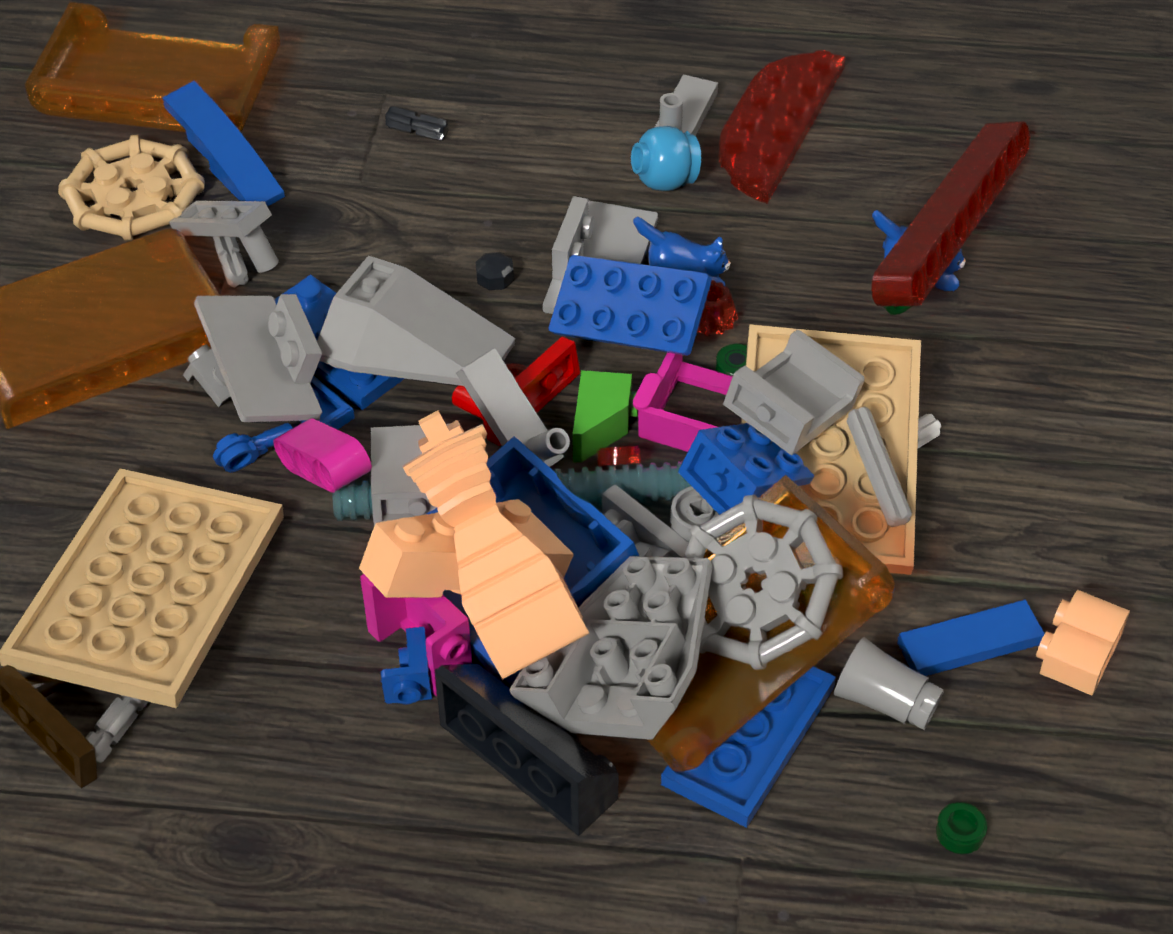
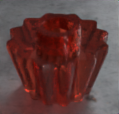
M714 280L711 281L697 333L702 332L705 336H711L714 333L723 335L725 330L733 329V322L738 319L736 306L729 288L725 287L722 282L717 283Z

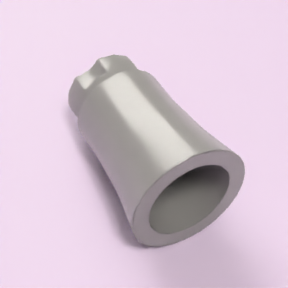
M862 637L839 677L834 690V696L860 703L884 713L903 724L909 722L925 730L940 703L944 690L928 682V677L897 661L868 639Z

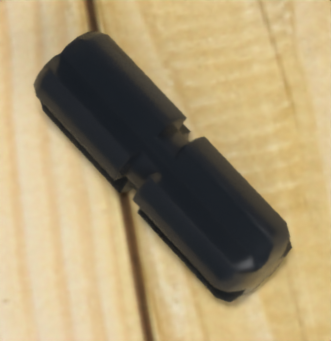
M391 106L388 112H386L385 118L388 128L410 134L416 131L418 136L437 141L444 140L448 134V121L446 119L423 113L417 116L418 112L396 106Z

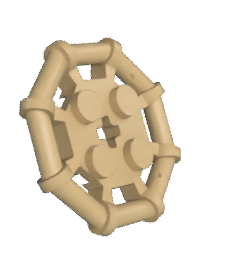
M131 135L129 140L97 150L88 148L81 153L82 159L67 179L60 182L58 193L66 200L74 216L73 223L80 230L93 229L122 236L124 241L133 240L135 235L169 225V221L180 216L182 211L190 206L196 195L203 192L205 180L196 172L188 157L187 148L181 144L171 146L140 139L139 135ZM129 155H130L129 158H126V159H123V160H120V161H117V162H114V163L107 164V162H110V161H113V160H116V159H120V158H123V157H126V156H129ZM153 157L159 158L161 160L159 162L154 161ZM178 170L182 178L171 179L170 174ZM93 172L94 180L92 183H84L90 173ZM130 188H138V190L130 191ZM168 196L170 200L173 196H177L173 202H165ZM94 200L95 205L88 207L84 201ZM111 214L119 215L121 220L111 218Z

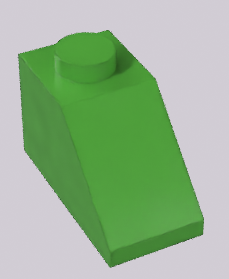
M581 370L573 428V462L582 463L628 434L630 417H638V410L633 406V399L637 392L632 391V374Z

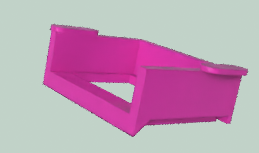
M667 353L657 374L650 373L644 377L633 399V406L638 410L639 437L688 452L699 430L716 428L717 426L663 410L677 381L726 395L733 376L682 362V355Z

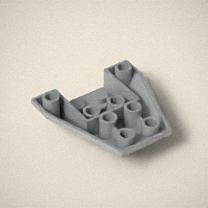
M368 256L334 296L317 343L322 352L319 361L330 364L335 368L357 373L464 386L456 374L457 371L493 348L497 350L504 361L515 345V338L406 267Z
M630 556L578 607L590 634L523 668L509 689L512 696L571 733L652 740L677 708L696 673L713 566L710 559Z

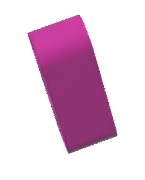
M312 418L273 440L279 459L290 472L331 493L367 474L372 468L366 450L357 439Z

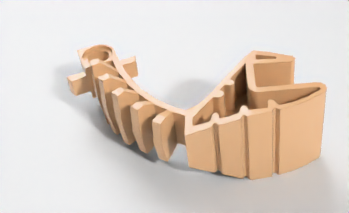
M439 410L418 420L426 437L418 440L422 454L403 465V469L407 476H411L420 491L426 493L431 505L437 507L443 521L454 527L462 605L502 679L590 634L582 619L583 616L559 570L555 565L553 566L551 560L500 513L496 505V494L490 485L491 473L486 465L488 455L485 451L487 432L483 424L464 432L458 420L446 425Z

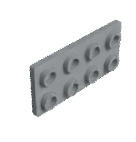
M573 196L552 248L553 279L543 302V312L553 314L571 255L643 264L650 241L638 233L633 219L640 217L653 227H656L658 213L590 201L587 198Z
M281 294L277 305L272 296L196 297L194 302L195 308L242 422L320 419L322 410L310 383L322 352L296 294Z

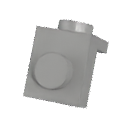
M205 344L188 357L187 360L190 362V365L183 376L188 382L196 378L215 404L220 407L231 399V395L212 348Z

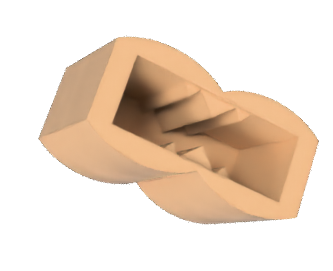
M1080 590L1075 592L1070 602L1062 599L1053 620V625L1057 626L1054 634L1048 631L1045 632L1036 653V657L1043 659L1039 674L1093 695L1123 634L1130 611Z

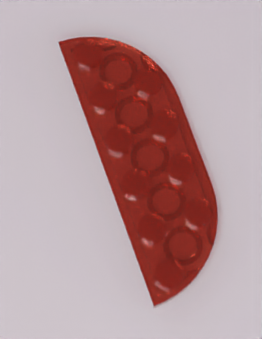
M826 50L792 55L768 63L755 75L720 135L719 163L721 168L724 167L731 176V183L738 190L757 201L768 204L841 75L845 65L844 56L835 55Z

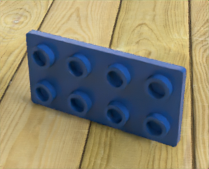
M571 255L550 321L549 331L556 335L688 356L692 351L712 278L707 273Z

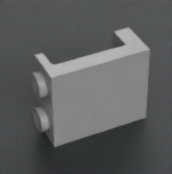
M796 330L790 335L784 351L754 372L744 365L734 373L723 405L792 456L853 408L865 379L863 375L805 333Z
M420 425L371 428V497L374 526L377 522L426 515L437 508L431 505L426 493L420 491L411 476H407L403 469V465L422 454L418 440L426 437Z

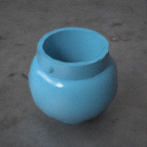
M672 126L653 127L643 134L638 143L634 144L631 152L632 169L634 173L639 175L640 180L652 190L669 191L678 189L681 186L693 183L699 175L701 166L700 144L697 137L690 134L689 131L683 133L678 128Z

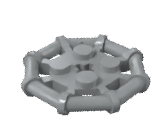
M756 495L744 496L743 502L699 527L694 525L689 530L692 535L683 558H703L706 549L715 555L710 560L713 566L708 596L718 616L709 624L704 617L699 653L711 652L749 664L754 670L765 669L768 662L810 639L818 640L823 634L820 631L837 580L843 577L842 566L836 564L816 524L817 515L810 509L800 511L759 500ZM762 520L786 526L789 529L783 539L776 538L766 532H762ZM745 522L747 533L725 546H722L716 540L717 537ZM803 542L815 563L814 566L805 569L795 552V549ZM757 572L759 575L766 573L767 578L761 582L763 590L756 593L751 588L746 589V583L749 581L751 574ZM807 584H815L804 615L798 611L800 605L798 598L801 589L805 591ZM789 619L795 624L792 628L767 641V631ZM730 626L742 627L751 631L748 644L724 637Z

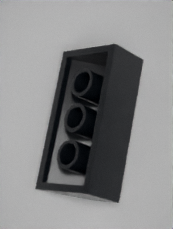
M479 664L441 665L435 670L440 726L576 835L580 836L618 800L619 773L613 763L603 755L598 754L596 756L583 746L575 733H571L563 727L560 728L550 719L514 698L509 691L510 685L499 674H491Z

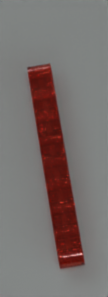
M997 122L984 125L875 271L871 290L874 303L877 306H920L1027 155L1030 146V132L1026 122Z

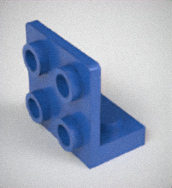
M749 423L699 430L678 470V473L719 515L743 502L744 496L756 495L761 500L765 492L807 485L814 478V474L803 465V460L796 453L791 456ZM745 522L734 529L746 527Z

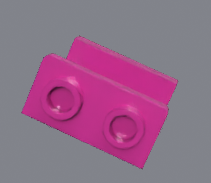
M365 574L361 575L368 632L378 642H381L400 628L406 632V628L425 627L431 692L437 697L435 670L441 665L472 664L469 619L443 594L441 598H386Z

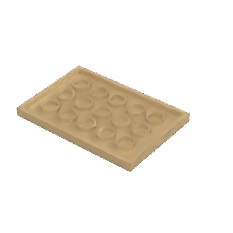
M750 324L746 366L754 372L782 353L786 348L790 335L794 331L800 330L864 376V383L851 410L867 407L871 410L912 515L910 521L905 525L891 527L887 524L847 424L849 412L796 452L803 460V465L814 474L811 483L765 492L761 500L800 511L810 509L816 514V524L836 564L841 565L842 568L911 575L914 567L921 340ZM741 418V424L747 423ZM762 520V532H766L773 537L783 539L789 527ZM746 527L732 529L731 542L746 534ZM803 542L795 549L801 564L815 565Z
M119 469L0 649L1 666L10 665L17 670L177 708L283 520V505Z

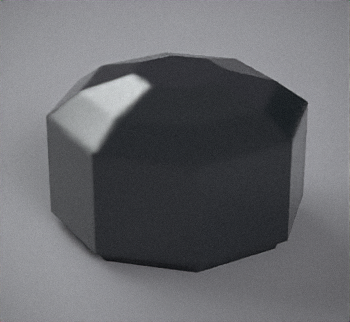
M501 252L485 253L475 262L477 284L487 290H502L514 281L512 258Z

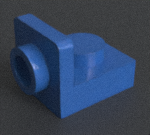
M425 627L406 628L407 647L398 648L400 668L384 669L381 671L385 703L412 704L420 700L432 699Z

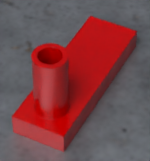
M562 336L515 378L536 413L580 374L575 342ZM458 385L452 394L453 405L483 419L487 440L501 446L498 438L466 388Z

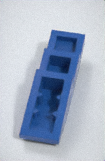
M195 81L162 97L165 109L185 128L188 141L209 161L211 172L239 201H265L268 207L285 197L279 183L242 133Z

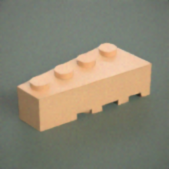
M519 499L496 503L500 513L551 560L553 566H556L564 578L574 553ZM439 512L375 523L359 569L386 598H441L444 590L461 594L454 540L455 530L454 527L443 521Z

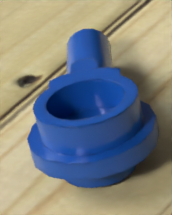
M285 423L254 437L237 433L229 434L217 443L213 460L218 466L223 467L226 472L241 470L253 463L258 456L265 454L268 451L267 448L274 446L273 440L291 430L292 426L289 423Z

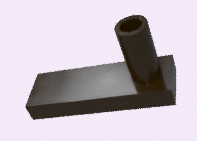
M6 665L0 669V707L81 789L97 779L96 748L45 698L70 684V682L33 673L23 677L13 666Z

